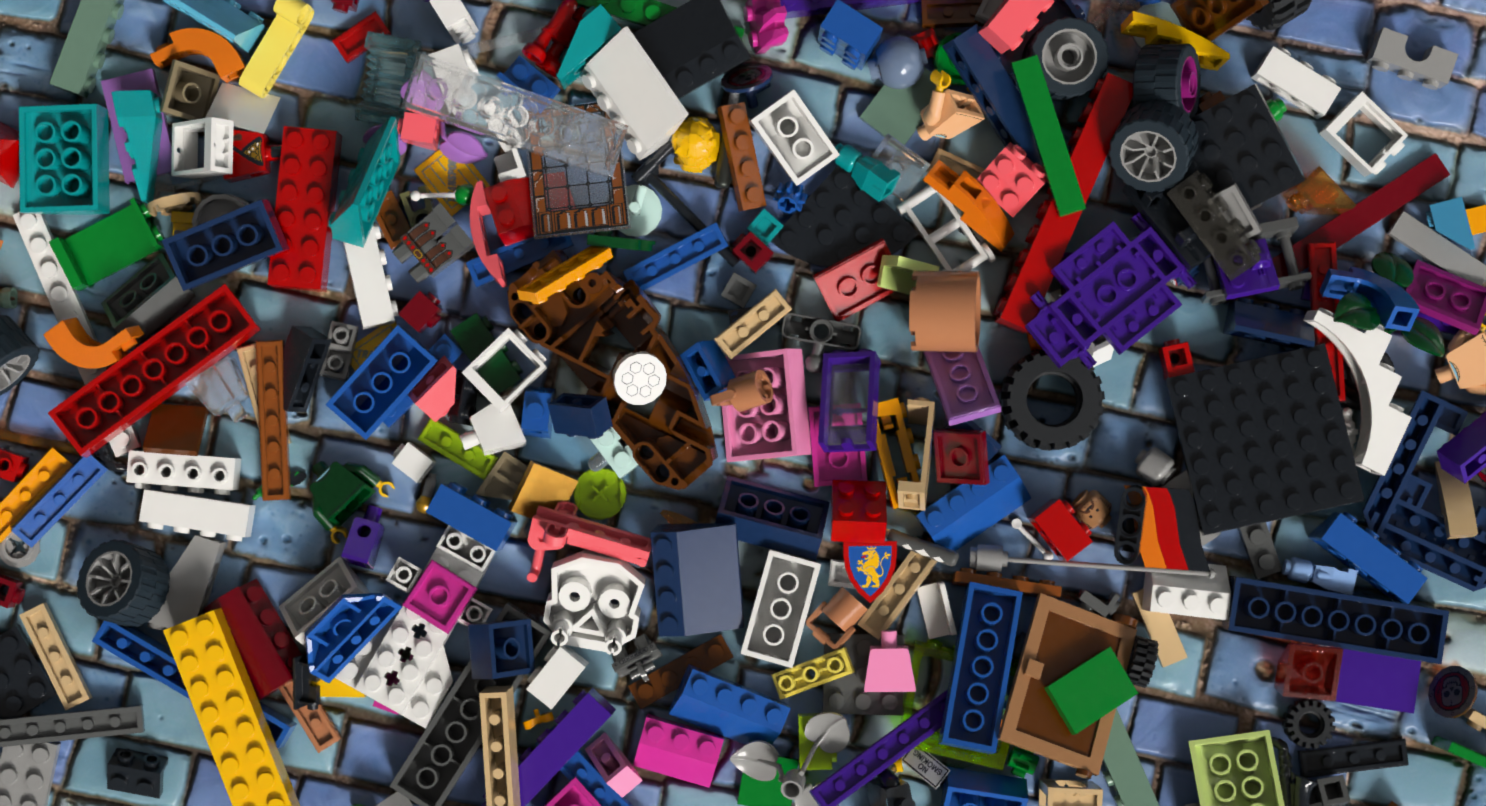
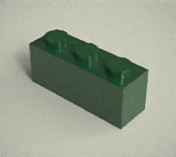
M475 313L450 330L471 363L496 340L491 332L494 329L493 325L486 315L481 318L478 313ZM506 344L477 371L499 396L523 381L520 374L524 371L515 359L510 361L506 355V352L509 351Z

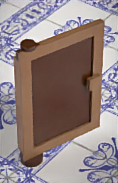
M1039 593L997 739L1076 768L1075 775L1091 779L1092 775H1099L1116 708L1079 733L1072 735L1044 687L1107 647L1112 648L1126 672L1137 632L1138 621L1123 614H1112L1110 620Z

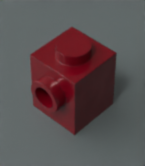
M419 291L398 314L417 332L422 334L427 327L433 328L440 321L441 316L439 314L443 310L438 306L441 301L430 291L427 294Z

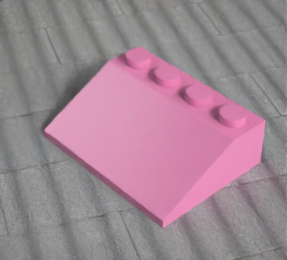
M786 348L738 354L731 360L725 356L736 377L760 369L767 374L773 388V399L770 403L743 412L737 411L733 405L722 406L727 462L812 455L802 349Z

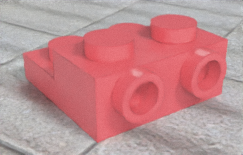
M1010 142L976 180L989 192L998 205L1010 216L1014 217L1048 180L1044 168L1026 157L1027 154L1023 148Z

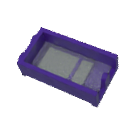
M859 349L857 352L834 350L832 353H823L818 443L824 452L877 451L876 439L881 360L876 351Z

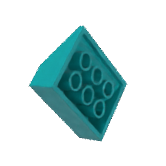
M99 104L19 107L20 213L110 214L109 121L107 108Z
M392 116L368 139L365 148L361 147L359 150L356 169H351L348 176V187L346 191H341L337 212H332L328 226L331 228L332 237L335 240L364 248L400 164L396 117Z

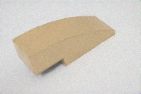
M1439 461L1434 462L1441 515L1443 514L1447 539L1475 537L1478 534L1468 481L1464 484L1441 469Z

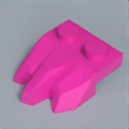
M748 0L743 7L744 19L746 22L749 21L750 32L748 33L749 44L751 47H754L755 55L764 54L771 47L781 46L787 40L789 32L784 23L787 10L785 5L781 6V0Z

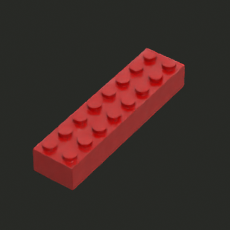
M224 284L53 408L48 414L79 455L87 458L261 331V328L231 289Z

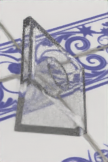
M888 133L871 156L882 161L889 169H895L901 174L892 193L901 201L907 199L931 165Z

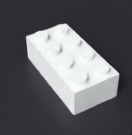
M769 549L740 654L793 668L821 563Z

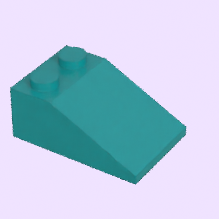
M601 4L596 8L592 6L583 13V19L580 21L557 73V78L564 90L580 77L586 64L622 30Z

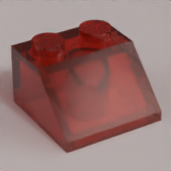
M1288 643L1278 660L1274 688L1282 696L1336 701L1343 648Z

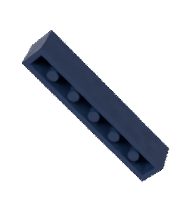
M976 24L942 47L1004 147L1010 142L1013 145L1020 146L1025 150L1026 157L1033 163H1038L1043 167L1021 95L1016 88V83L1003 67L1000 56L993 51L990 44L978 33L980 28Z

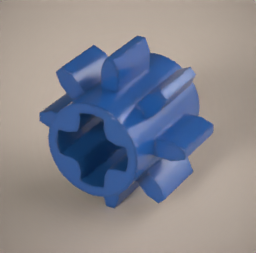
M790 180L786 184L779 183L773 200L778 201V209L791 214L795 210L799 212L802 210V204L806 202L808 194L803 193V185L799 184L796 186Z

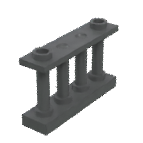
M1297 217L1260 223L1262 231L1241 243L1263 238H1276V240L1280 241L1288 276L1278 278L1280 283L1279 289L1289 288L1290 291L1304 288L1305 284L1312 277L1311 272L1299 274L1290 240L1292 234L1299 227ZM1211 255L1210 258L1203 262L1210 291L1204 293L1201 301L1202 304L1210 302L1214 306L1227 301L1223 289L1220 287L1215 263Z

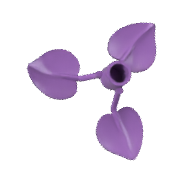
M423 68L402 85L401 96L409 105L417 108L416 114L422 113L423 115L434 117L439 115L441 137L445 140L440 143L439 149L445 157L457 163L472 164L482 161L488 156L482 144L473 135L464 131H453L449 135L446 134L444 118L446 110L443 109L445 99L438 84ZM383 124L368 129L363 135V142L367 144L368 139ZM398 134L401 156L407 149V143L403 142L400 138L401 135Z

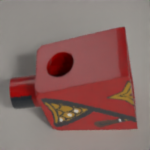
M233 130V174L223 175V179L229 183H234L270 174L271 161H280L282 144L270 145L269 137L266 134Z

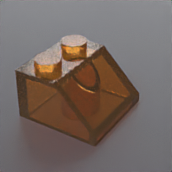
M1320 166L1304 174L1307 180L1293 186L1283 194L1287 199L1285 202L1288 207L1300 214L1340 215L1356 206L1350 197Z

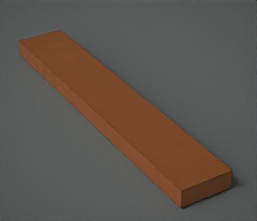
M284 340L256 341L263 501L291 499L287 411L284 410Z

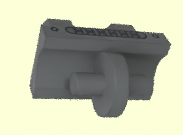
M642 634L633 640L638 651L629 655L625 646H622L619 654L613 655L612 653L614 663L611 665L620 678L629 674L632 680L639 676L642 677L644 682L650 680L647 672L655 669L653 661L663 656L658 646L654 642L652 643L646 634Z

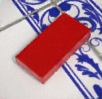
M375 11L332 41L349 64L389 37L391 33Z

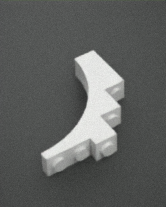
M1319 308L1318 310L1307 311L1303 321L1322 332L1337 347L1350 367L1356 382L1361 407V425L1354 453L1355 464L1374 475L1385 476L1412 418L1403 413L1404 408L1390 403L1402 376L1394 373V367L1380 362L1392 335L1384 332L1385 327L1380 324L1374 330H1362L1346 323L1334 322V313L1326 309Z

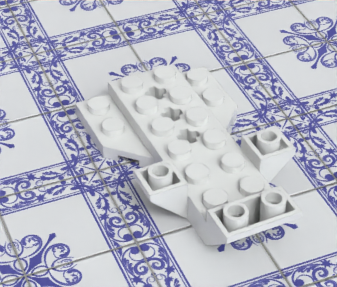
M448 525L426 567L431 560H434L477 588L496 551ZM399 557L387 576L386 581L409 595L425 569L422 570ZM472 598L457 622L466 627L469 624L484 623L493 609ZM402 606L397 617L390 620L335 678L426 729L454 682L444 647L454 627L447 634ZM425 625L426 636L422 637L420 635L419 639L415 638L416 633L413 631L415 626ZM407 648H411L410 653L413 655V659L401 662L402 656L400 651L402 649L406 651ZM393 671L398 672L397 678L399 683L397 685L393 683L392 686H388L387 674H392Z

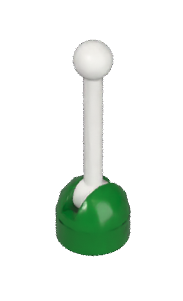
M463 184L457 186L453 193H420L415 190L411 192L410 198L413 201H418L420 198H454L458 204L469 206L474 188L472 184Z

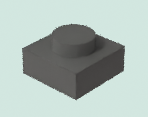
M733 273L721 296L737 306L745 308L757 285Z

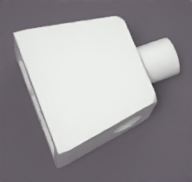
M491 403L469 418L473 430L459 435L464 450L480 445L484 456L526 446V439L511 404L500 412Z

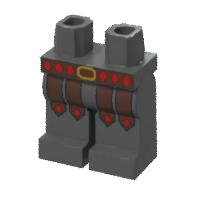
M441 203L432 209L433 211L402 235L400 237L402 242L392 251L402 264L414 255L419 262L408 272L417 283L427 279L430 275L432 278L436 277L441 271L475 247L472 240Z

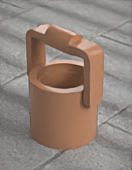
M759 369L730 379L726 391L709 397L712 406L733 405L737 411L743 412L770 403L773 399V388L767 374Z
M841 587L828 603L824 601L807 619L806 625L813 631L812 635L823 645H829L834 650H838L855 632L856 629L853 626L868 609L844 587ZM822 612L845 632L836 644L830 640L831 637L813 624Z

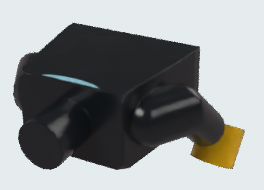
M902 757L878 774L877 778H873L866 783L870 806H916L915 801L912 799L910 785L908 782L899 779L895 774L896 772H903Z

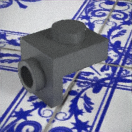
M1081 589L1075 597L1081 601L1078 605L1079 607L1092 613L1095 611L1102 617H1106L1108 614L1111 616L1120 605V602H1118L1120 595L1116 592H1111L1104 603L1084 589Z

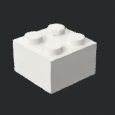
M555 645L544 658L547 664L543 668L538 666L526 680L530 683L526 690L551 710L589 664L588 661L568 645L560 647Z

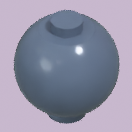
M893 36L884 40L877 47L874 58L867 59L872 80L879 79L885 86L893 89H905L920 80L924 73L923 65L928 64L925 48L919 49V45L915 40L906 36Z

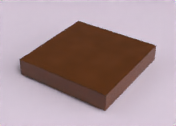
M173 404L158 405L151 413L143 444L144 452L198 456L208 416L207 407Z

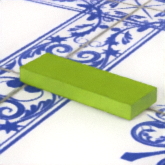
M430 418L417 439L485 480L499 460V457L494 454L484 456L479 445L464 450L459 438L460 433L442 422H434Z

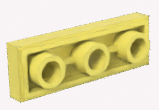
M846 647L793 666V668L774 673L771 676L779 698L782 700L852 674L855 670ZM810 669L815 671L814 678H811L809 675Z

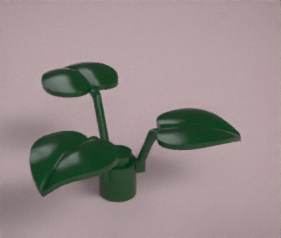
M1381 252L1376 254L1371 261L1373 272L1379 276L1387 278L1402 287H1409L1413 282V270L1400 256ZM1354 292L1347 293L1336 306L1334 322L1346 323L1362 330H1374L1379 324L1383 326L1380 316L1376 312L1377 309L1371 306V302L1364 295ZM1416 317L1410 332L1401 331L1404 339L1412 346L1435 356H1444L1445 350L1442 334L1437 326L1429 320ZM1385 328L1384 332L1388 334H1391L1392 332L1396 331L1395 329Z

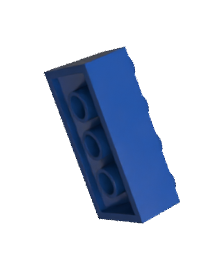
M398 324L325 405L367 440L438 360L417 339Z
M1005 454L998 456L988 463L990 483L987 485L958 484L927 505L925 511L920 510L914 514L933 543L956 551L1031 499L1022 479Z
M1345 511L1343 514L1333 512L1309 534V539L1349 569L1358 570L1357 575L1392 601L1409 604L1428 579L1421 573L1423 569L1411 560L1408 563L1399 557L1401 555L1399 550L1390 544L1384 546L1378 541L1380 537L1368 528H1365V530L1356 525L1358 520Z
M688 664L668 715L744 745L753 740L766 741L772 745L780 735L791 708L786 703Z

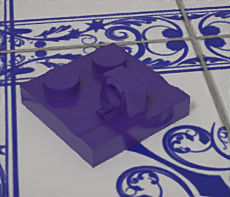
M1265 238L1239 243L1213 257L1226 300L1279 290L1280 283Z

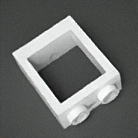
M1363 92L1355 95L1319 133L1364 177L1372 173L1377 175L1387 165L1384 160L1390 154L1395 156L1405 146L1403 141L1408 136ZM1358 110H1361L1391 139L1368 164L1336 134Z
M208 117L172 123L171 176L197 179L233 174L234 121ZM199 132H205L204 167L198 168Z
M509 327L462 372L500 412L505 410L547 369L544 364L547 359L536 348L531 351L525 345L528 340L518 329L512 332ZM511 340L536 368L502 399L477 371Z

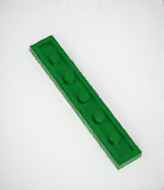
M1038 55L1012 62L1011 67L1058 215L1063 217L1085 210L1086 206Z

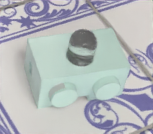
M612 427L604 432L600 438L590 439L599 450L588 461L590 470L597 472L609 464L617 476L622 479L639 466L633 458L631 448L628 445L626 447L620 442L622 438Z

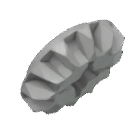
M12 531L0 543V558L11 567H26L36 561V557L41 552V540H39L32 548L25 543L23 547L26 549V552L18 551L14 553L17 546L13 540L18 542L23 540Z

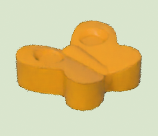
M537 708L533 710L535 717L522 723L525 730H528L542 722L554 720V716L550 711L540 715Z

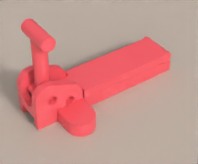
M560 501L554 510L539 505L536 515L532 518L528 544L535 551L531 568L527 575L529 582L537 581L543 568L545 551L561 549L566 541L569 545L634 563L640 567L646 566L651 554V538L577 517L578 507L572 502Z

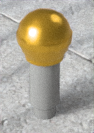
M429 473L422 496L416 501V508L420 513L427 514L426 510L433 499L437 481L436 474Z

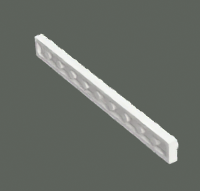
M18 212L12 215L58 323L62 320L77 317L86 333L92 339L98 341L77 291L72 289L49 244V241L53 240L54 237L44 214ZM78 366L77 368L86 385L106 371L109 366L95 369ZM133 424L109 441L115 457H121L129 453V450L134 451L143 447Z

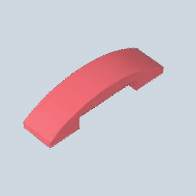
M481 180L477 181L471 198V235L481 261L495 281L504 288L508 287L503 262L498 254L490 255L483 216L491 214V210L484 192L486 186Z

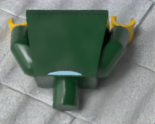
M320 461L312 468V472L317 477L310 485V490L313 494L311 498L313 516L326 531H331L332 542L340 544V540L336 537L335 533L341 532L345 538L348 537L349 533L345 527H337L336 525L341 526L376 492L373 487L379 488V493L383 497H389L382 492L381 488L383 485L388 484L393 489L395 487L389 481H381V477L365 465L351 462L342 465L336 461L328 466L324 461Z

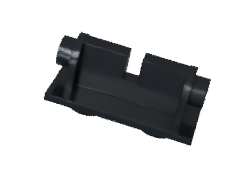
M457 370L455 394L460 395L459 399H455V403L450 408L447 417H449V422L471 426L469 418L476 413L475 405L479 390L463 375L462 370Z
M306 652L293 658V710L306 705L307 709L316 710L318 705L321 704L320 686L312 684V681L318 682L320 678L309 672Z

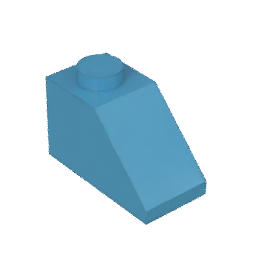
M1462 197L1429 205L1431 211L1426 212L1429 227L1435 226L1438 233L1469 250L1476 249Z

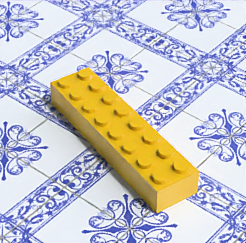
M222 608L209 611L163 630L232 806H300Z

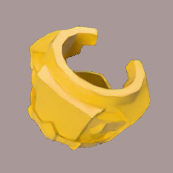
M688 117L672 135L671 143L676 154L673 160L674 164L680 165L681 169L687 172L702 173L712 162H717L720 149V133L716 132L708 118Z

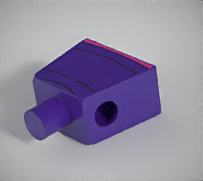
M367 505L364 517L354 518L341 555L347 563L370 570L374 569L385 528L379 523L383 509ZM365 531H371L369 536L363 537Z

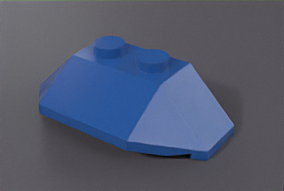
M383 593L341 595L305 632L309 672L330 683L402 608L401 604Z

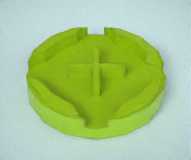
M602 467L592 468L584 472L578 478V483L573 493L578 509L587 517L597 520L611 518L620 512L625 504L627 494L624 481L613 470Z

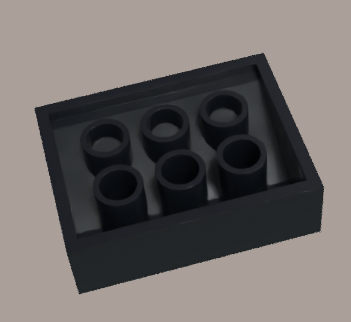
M690 0L633 33L678 99L752 58L720 0Z

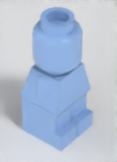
M1293 557L1290 560L1285 559L1282 565V574L1287 575V578L1291 581L1300 583L1311 582L1324 590L1353 595L1358 570L1342 567V571L1335 567L1314 565L1310 560Z

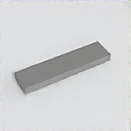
M1404 211L1399 214L1387 235L1439 269L1481 286L1486 280L1485 264Z

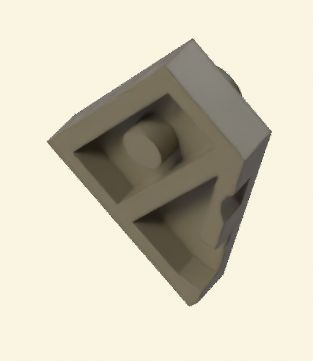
M504 451L476 494L512 500L528 466Z

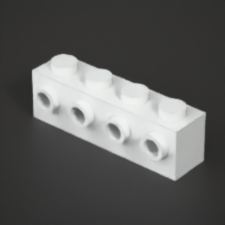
M378 223L373 224L364 248L343 242L363 330L394 324V317L399 316L396 301H390L388 292L393 290L390 275L384 274L382 266L387 264L384 249H379L377 239H381Z
M129 450L126 482L135 483L134 488L151 489V484L161 485V490L177 491L178 486L188 487L187 492L204 493V488L214 489V494L230 495L231 490H239L241 458L188 456Z
M144 489L139 521L147 522V528L163 530L164 525L173 526L174 532L189 534L190 529L200 530V536L216 538V533L226 534L227 540L242 542L243 537H251L256 505Z

